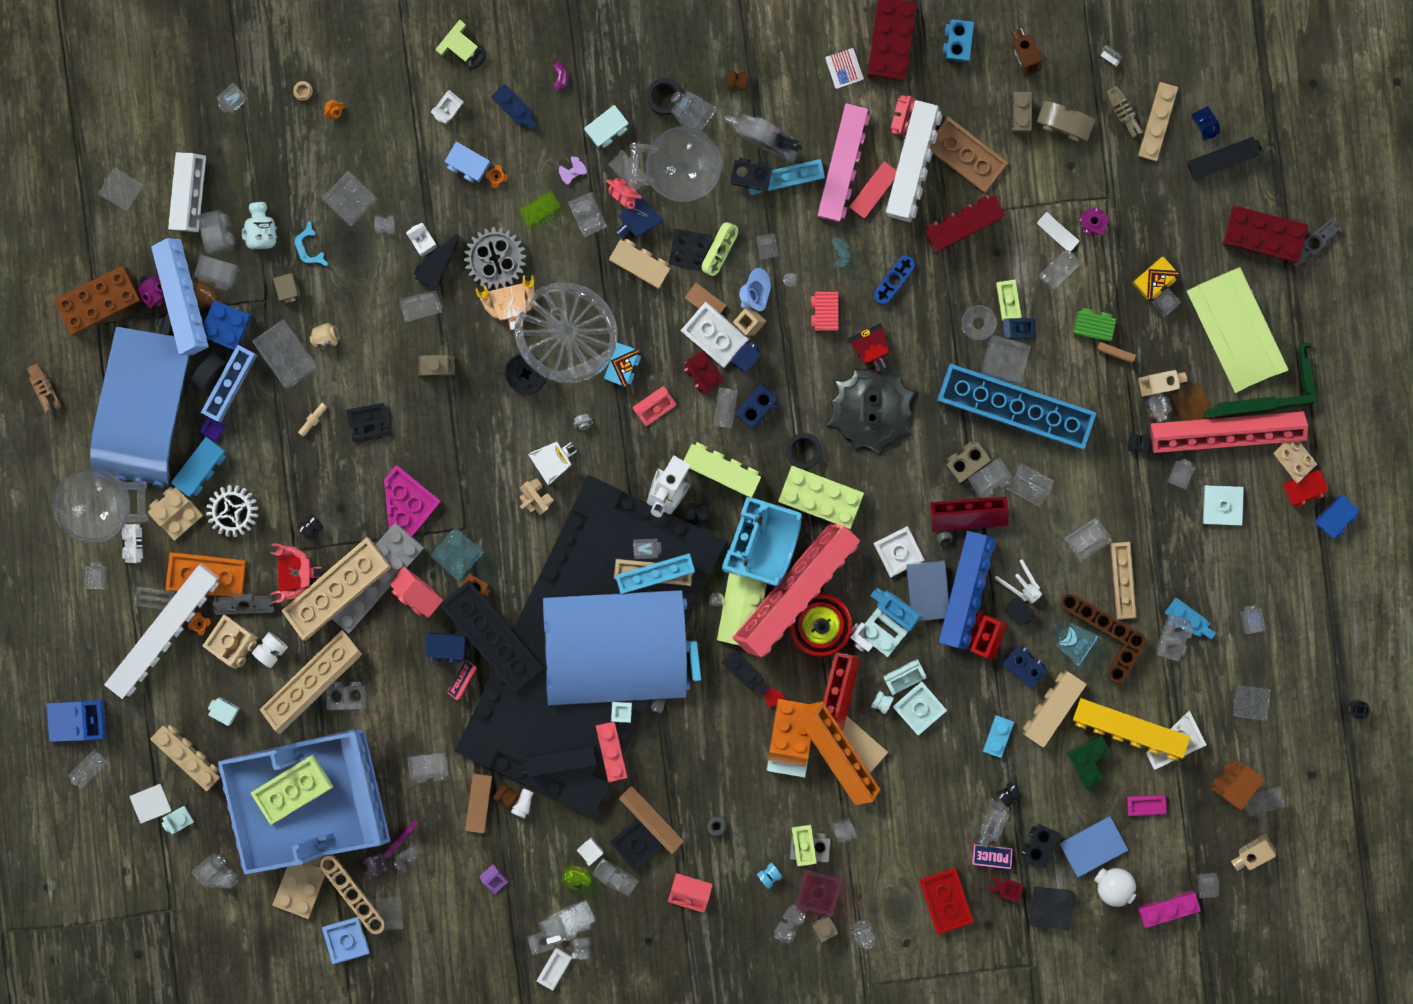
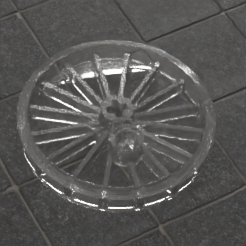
M553 283L538 289L523 303L515 321V340L524 360L537 373L557 382L578 383L595 377L609 364L617 345V324L607 303L592 290L574 283ZM560 293L561 308L555 306L549 294ZM564 293L576 295L569 321ZM544 296L551 311L548 313L535 300ZM579 297L590 302L586 309L572 323ZM531 305L546 318V321L525 314L526 309ZM592 305L601 313L576 325ZM557 314L561 318L560 321L555 319L552 315ZM604 318L608 327L580 329ZM523 320L552 330H523ZM583 334H609V344ZM553 335L529 347L524 339V336ZM555 339L557 340L540 360H537L531 353V350ZM583 341L608 350L599 355ZM560 343V351L554 370L543 365L542 362ZM566 345L569 368L558 372V366L564 346ZM578 345L593 358L586 361ZM571 346L581 362L579 365L574 366Z

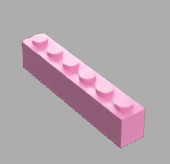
M845 104L817 217L840 222L841 218L845 219L847 207H844L845 199H850L852 189L848 187L850 181L854 182L857 170H853L855 162L859 163L861 152L858 151L859 144L864 143L866 133L862 131L864 125L868 126L870 114H867V108Z

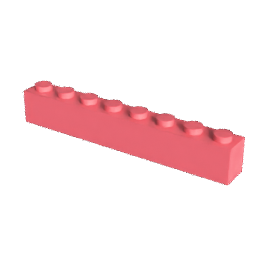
M1304 411L1152 423L1150 440L1154 453L1307 441L1308 424Z

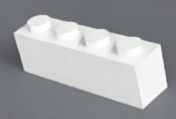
M176 153L168 229L183 232H199L206 156L195 153Z

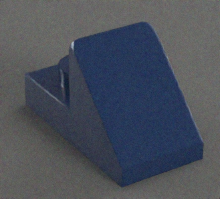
M1033 318L1003 319L1005 339L1035 337Z

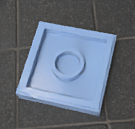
M358 917L322 927L332 964L370 953L361 920Z

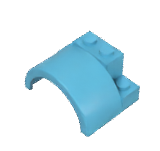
M747 496L731 548L727 552L722 567L723 572L742 577V575L775 586L780 585L787 573L796 548L801 528V513ZM759 517H763L761 525L757 523Z

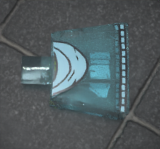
M1057 623L1051 630V633L1059 638L1055 646L1078 667L1081 666L1100 638V636L1072 623L1066 629Z

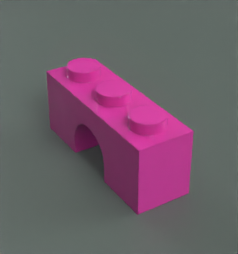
M1192 890L1174 895L1173 898L1166 901H1154L1137 907L1142 925L1145 928L1201 911L1196 894Z

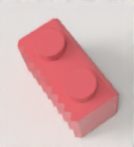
M815 292V296H811V308H815V315H811V327H815V331H838V292Z

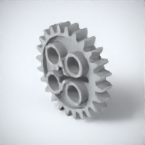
M492 227V232L490 233L485 228L484 235L477 232L479 238L472 237L474 244H467L471 250L464 252L469 255V258H465L464 261L470 262L465 268L472 269L469 276L476 275L474 281L481 280L480 286L482 287L485 283H488V289H491L492 284L495 285L496 289H499V284L506 287V282L513 285L512 278L514 277L519 280L517 273H523L520 266H526V263L521 261V259L527 258L526 255L521 254L525 248L518 247L522 243L521 240L515 242L517 236L513 235L510 237V230L504 234L503 228L496 232L495 228ZM489 242H492L495 254L500 256L498 263L502 271L501 275L498 274L495 262L490 261L493 255ZM498 242H506L507 247L504 251L496 249ZM486 247L488 249L486 257L478 255L480 248ZM506 259L513 262L512 267L508 270L502 267V263ZM488 265L493 266L495 270L490 276L484 273V269Z

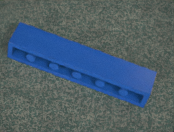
M967 531L939 643L968 650L972 640V630L976 624L977 610L981 605V595L986 585L985 579L987 571L990 569V559L995 549L996 538Z

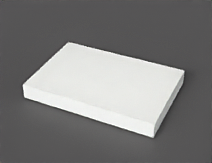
M705 302L681 330L723 368L726 367L749 340L745 334L708 302Z

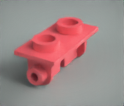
M903 95L898 98L895 112L901 113V116L894 115L890 128L892 129L891 133H900L906 137L916 99Z
M620 178L606 180L611 185L609 187V194L617 201H620L625 208H634L636 198L642 199V196L636 192V189L627 185L625 180Z

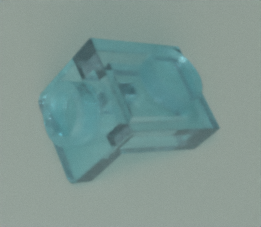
M837 237L831 241V244L841 258L833 264V267L839 266L842 268L849 263L848 258L851 255L847 251L849 248L847 243L843 239L839 240Z

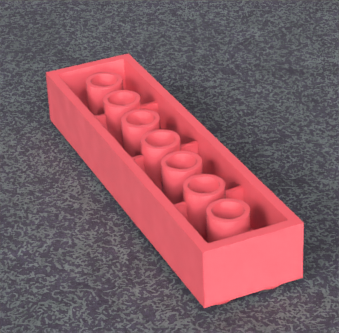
M829 523L786 573L781 584L775 586L732 639L749 654L761 658L767 655L773 643L781 639L784 630L795 622V617L807 608L808 602L819 594L823 584L831 580L835 570L840 568L845 563L846 557L857 549V544L860 540L846 526Z

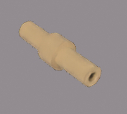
M321 403L314 413H310L306 418V423L298 431L303 437L313 425L316 426L319 422V417L327 409L324 403Z

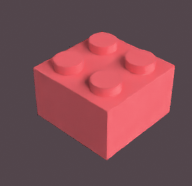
M404 566L389 583L394 589L392 592L406 606L412 607V610L419 616L424 614L429 618L443 601L428 584Z

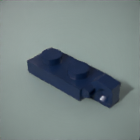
M506 84L491 96L521 127L526 124L533 131L538 126L531 119L534 116L532 111Z

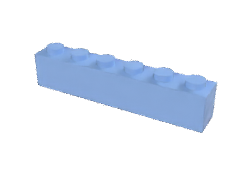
M167 238L151 247L178 352L181 355H194L209 347L181 239Z

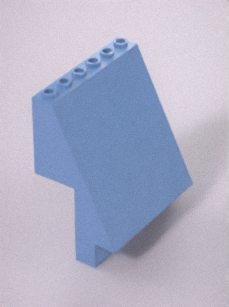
M364 728L296 742L218 762L219 773L223 782V791L226 794L227 808L230 812L232 829L235 833L236 846L239 850L244 875L299 865L321 856L379 846L390 842ZM313 754L332 783L333 788L270 825L252 797L251 792Z

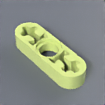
M726 222L720 227L702 263V271L704 273L715 276L720 271L738 235V227L736 225ZM722 245V249H721V251L718 253V249H719V247Z

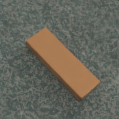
M473 773L465 831L485 832L492 776Z

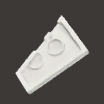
M1189 710L1170 729L1191 736L1185 755L1206 746ZM1149 751L1146 752L1154 770L1174 761L1167 758L1168 754L1162 752L1159 755Z

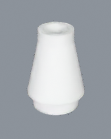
M523 789L511 806V813L525 819L526 815H529L533 792Z

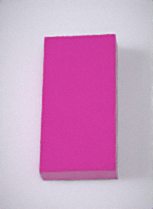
M1166 795L1128 796V816L1167 814Z

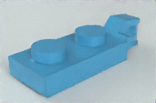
M877 588L871 594V597L878 601L879 609L908 631L913 629L922 616L889 591L883 592Z
M1176 597L1164 612L1194 635L1201 637L1204 634L1212 640L1216 634L1208 628L1210 623L1204 617Z

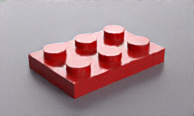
M955 867L919 879L937 934L973 923Z

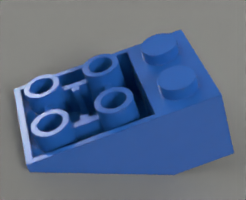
M104 699L46 703L49 742L107 738Z

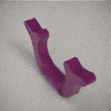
M416 820L394 840V843L383 855L386 859L409 836L410 832L418 824Z

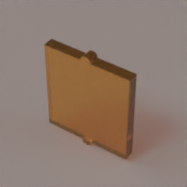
M1200 382L1188 388L1183 387V390L1171 395L1182 421L1201 420L1203 418L1202 414L1207 409H1212Z

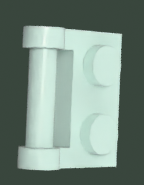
M878 606L858 634L888 657L907 634L908 630L883 613ZM879 618L897 632V636L895 638L892 637L874 621Z

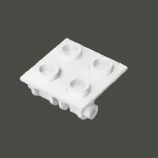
M124 524L122 529V539L125 540L122 556L125 559V563L141 562V558H143L142 549H136V547H142V545H136V541H142V539H136V537H142L140 524Z

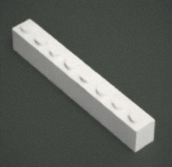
M202 563L198 565L104 685L121 699L126 697V695L130 697L136 690L134 685L138 680L142 682L148 675L146 670L149 666L154 667L160 660L158 657L160 652L163 651L165 653L172 643L169 641L172 637L175 636L177 638L184 628L181 627L185 621L189 623L195 615L193 612L197 606L201 607L207 600L206 594L209 591L213 592L219 585L217 580L220 577Z

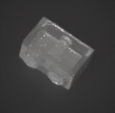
M200 254L194 277L198 278L200 283L209 285V282L216 283V288L227 291L228 287L233 289L240 267Z
M999 457L966 479L979 498L982 496L987 498L994 493V488L998 486L1003 488L1009 484V479L1012 475Z
M447 752L407 757L410 780H415V783L426 782L428 778H434V781L446 780L445 776L450 775Z

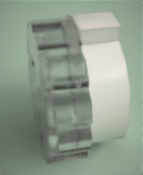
M1105 45L1101 56L1117 67L1122 56Z

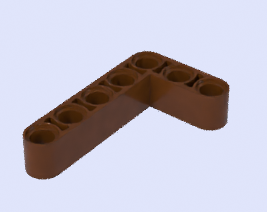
M1073 594L1063 595L1060 599V605L1064 610L1123 643L1107 671L1108 678L1116 683L1123 682L1145 646V636ZM1068 597L1074 599V605L1070 608L1065 606V599ZM1088 606L1091 614L1088 617H1083L1081 610ZM1101 616L1107 618V624L1104 627L1098 624V619ZM1117 626L1124 628L1123 635L1117 636L1115 634ZM1135 635L1141 638V642L1137 646H1134L1131 642L1132 637ZM1129 652L1131 654L1129 662H1123V653ZM1119 668L1122 675L1120 678L1114 679L1112 672Z

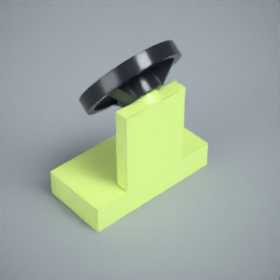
M459 20L436 48V51L441 56H444L450 49L461 58L462 64L467 69H476L485 61L486 50L482 45L474 44L462 34L467 26ZM483 53L480 61L477 64L473 65V62L476 61L479 55Z

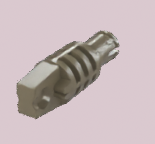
M1117 86L1108 90L1107 94L1112 104L1111 106L1122 124L1125 123L1131 137L1133 138L1137 135L1133 128H1135L1138 134L1142 133L1143 131L1135 119L1136 113L1127 97Z

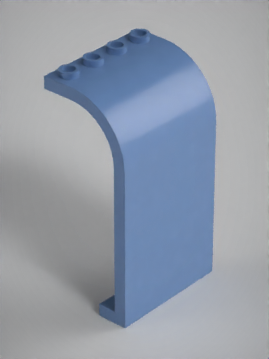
M116 327L91 441L90 463L93 473L97 477L107 478V476L115 477L118 481H126L127 479L141 485L151 483L158 488L170 487L171 478L168 471L170 445L190 355L179 354L174 336Z

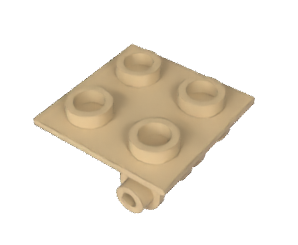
M1300 441L1281 443L1280 447L1273 453L1296 483L1317 465Z

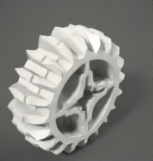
M228 485V492H226L224 487H221V495L217 491L214 492L217 499L209 498L214 504L207 505V508L212 509V512H207L206 515H213V518L209 519L208 522H216L212 527L213 529L221 527L218 532L219 534L226 530L225 534L227 537L230 536L231 531L233 536L237 537L238 530L241 535H244V527L250 531L251 527L248 524H256L251 519L252 517L258 518V514H253V510H258L259 507H252V504L256 503L257 500H249L253 495L252 493H248L245 496L246 488L239 492V486H235L233 491L232 486ZM229 495H236L242 498L244 503L234 504L230 500ZM224 499L225 510L218 514L219 503ZM231 506L232 508H239L234 512L235 517H233V514H226L231 510ZM245 508H247V517L245 521L241 523L240 513ZM231 518L236 527L226 526L221 522V519Z

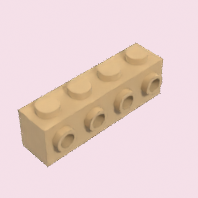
M164 724L150 740L204 790H210L221 778L219 768L213 763L210 764L206 760L207 757L201 751H196L191 747L192 743L188 739L177 734L178 730L174 726Z

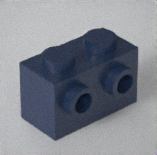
M1016 646L1002 664L1033 689L1047 671L1044 669L1046 665L1038 658L1034 661L1029 656L1031 652L1024 646L1021 648Z

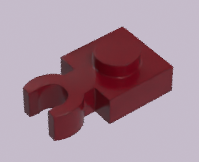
M992 876L991 880L996 881L997 885L996 887L988 886V889L992 892L999 890L1000 897L1018 903L1024 884L1005 878L1004 883H1002L997 877Z

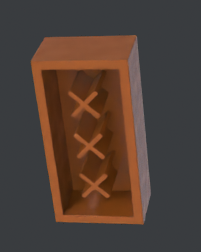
M120 266L53 300L68 331L74 336L143 302L141 296L136 291L137 288L127 268L124 266Z
M1234 759L1233 762L1229 761L1223 769L1225 770L1221 777L1218 776L1213 781V788L1211 790L1229 804L1242 810L1265 779L1247 765Z

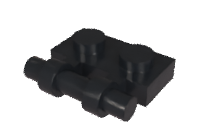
M385 403L346 410L349 428L358 429V433L351 434L353 442H365L366 439L376 437L381 439L383 436L390 435L389 427L381 428V423L388 422ZM374 424L375 430L364 431V426Z

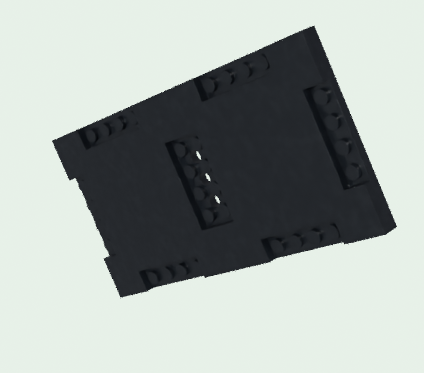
M588 474L513 629V632L543 666V669L515 693L494 670L455 752L513 778L593 818L610 784L606 774L596 725L613 722L611 721L612 702L548 705L545 633L549 632L544 630L543 598L621 594L617 580L614 578L616 559L659 563L690 553L695 570L692 573L691 586L656 583L622 593L682 591L683 598L687 600V610H684L686 626L726 540L666 512H663L661 517H656L651 513L653 506ZM651 543L650 547L644 549L651 550L652 554L638 551V547ZM650 700L615 701L632 703L631 723L615 722L622 756ZM594 745L596 766L527 777V773H523L522 762L525 761L524 758L527 756Z

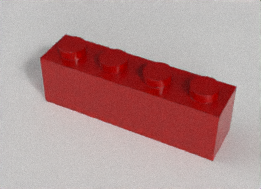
M837 652L834 656L823 703L843 732L861 659Z

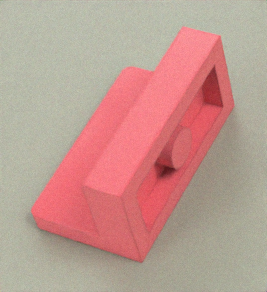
M676 874L668 902L704 913L712 884Z

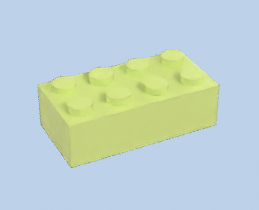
M791 466L778 502L851 529L864 493Z

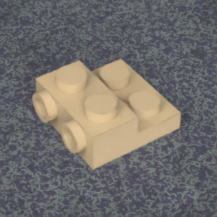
M171 486L163 493L165 497L162 500L156 499L148 506L150 508L148 513L175 541L204 515L185 493L177 487L173 488Z
M223 615L203 644V647L228 666L237 669L245 664L247 653L253 651L257 646L256 640L258 637L227 615Z

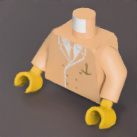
M523 276L522 284L488 291L486 285H483L485 290L478 292L476 288V293L481 299L485 310L493 318L500 321L508 320L510 330L521 328L519 317L527 315L535 299L534 276H531V281H526L525 276Z

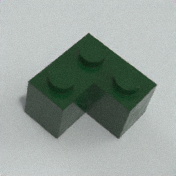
M1100 734L1066 752L1085 788L1103 779L1094 762L1111 752Z

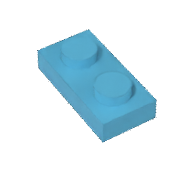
M995 715L983 752L1002 758L1014 721Z

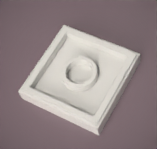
M908 526L873 543L890 578L907 570L906 564L925 561Z

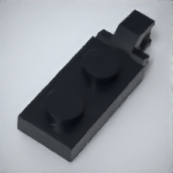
M736 649L721 662L748 689L752 691L757 689L763 695L769 690L762 683L765 680L762 674Z

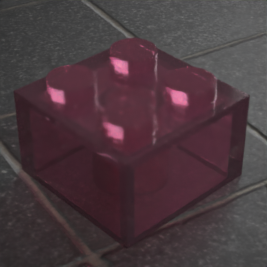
M804 867L795 907L833 916L842 877Z

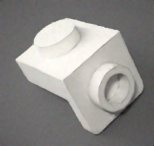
M449 90L438 105L432 109L431 113L434 114L438 121L446 124L452 120L464 102Z
M423 223L413 226L406 232L421 257L438 248Z
M862 622L859 625L855 623L852 627L850 638L855 641L854 646L860 651L866 650L869 652L873 645L858 634L865 624Z

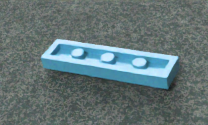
M821 159L772 170L768 191L825 179ZM762 172L757 173L755 177L758 181H764L767 175ZM749 189L750 195L763 193V191Z
M689 553L615 576L620 593L622 594L695 572Z

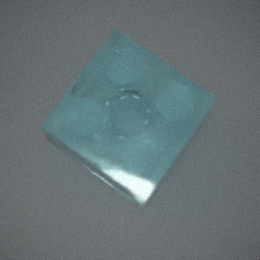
M455 527L430 556L456 580L460 581L482 557L485 551L463 531Z

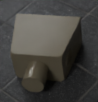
M424 355L418 357V376L455 375V356Z

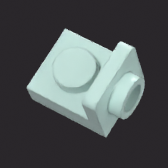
M185 805L162 818L164 829L172 835L194 822Z

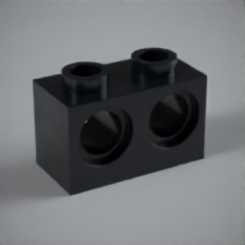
M739 158V161H734L730 185L768 192L773 169L769 167L768 163L758 162V165L750 163L751 160ZM739 168H746L748 174L745 177H739L737 175ZM758 172H764L767 178L764 181H758L755 177Z
M1037 823L1036 827L1032 826L1029 833L1031 839L1028 844L1025 843L1021 854H1023L1022 858L1045 869L1060 833ZM1042 831L1048 833V838L1045 841H1040L1038 838L1039 833ZM1034 849H1039L1041 852L1040 857L1037 859L1031 858V852Z

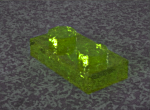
M549 191L519 209V212L528 227L560 209L561 205L553 192Z

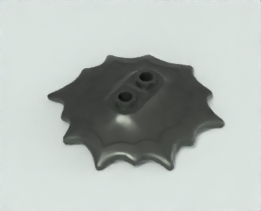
M875 367L866 370L855 368L851 378L834 381L838 394L831 400L833 414L826 423V427L838 428L843 438L852 440L854 450L860 447H867L872 449L877 455H881L883 448L887 444H895L900 436L911 435L907 421L912 416L910 403L917 394V391L905 388L902 385L900 375L890 374L885 369L877 372ZM875 395L877 398L876 402H871L869 397ZM871 414H874L876 416V420L874 422H871L869 420V416Z

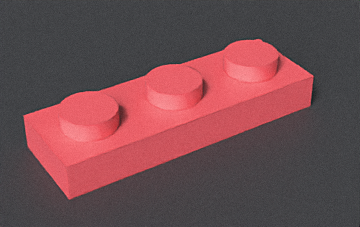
M615 722L596 725L608 782L627 778Z

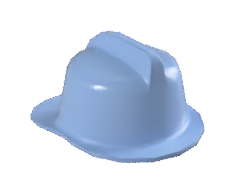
M755 268L751 272L748 282L741 287L739 294L742 308H751L756 311H763L765 309L771 282L768 273L764 269Z

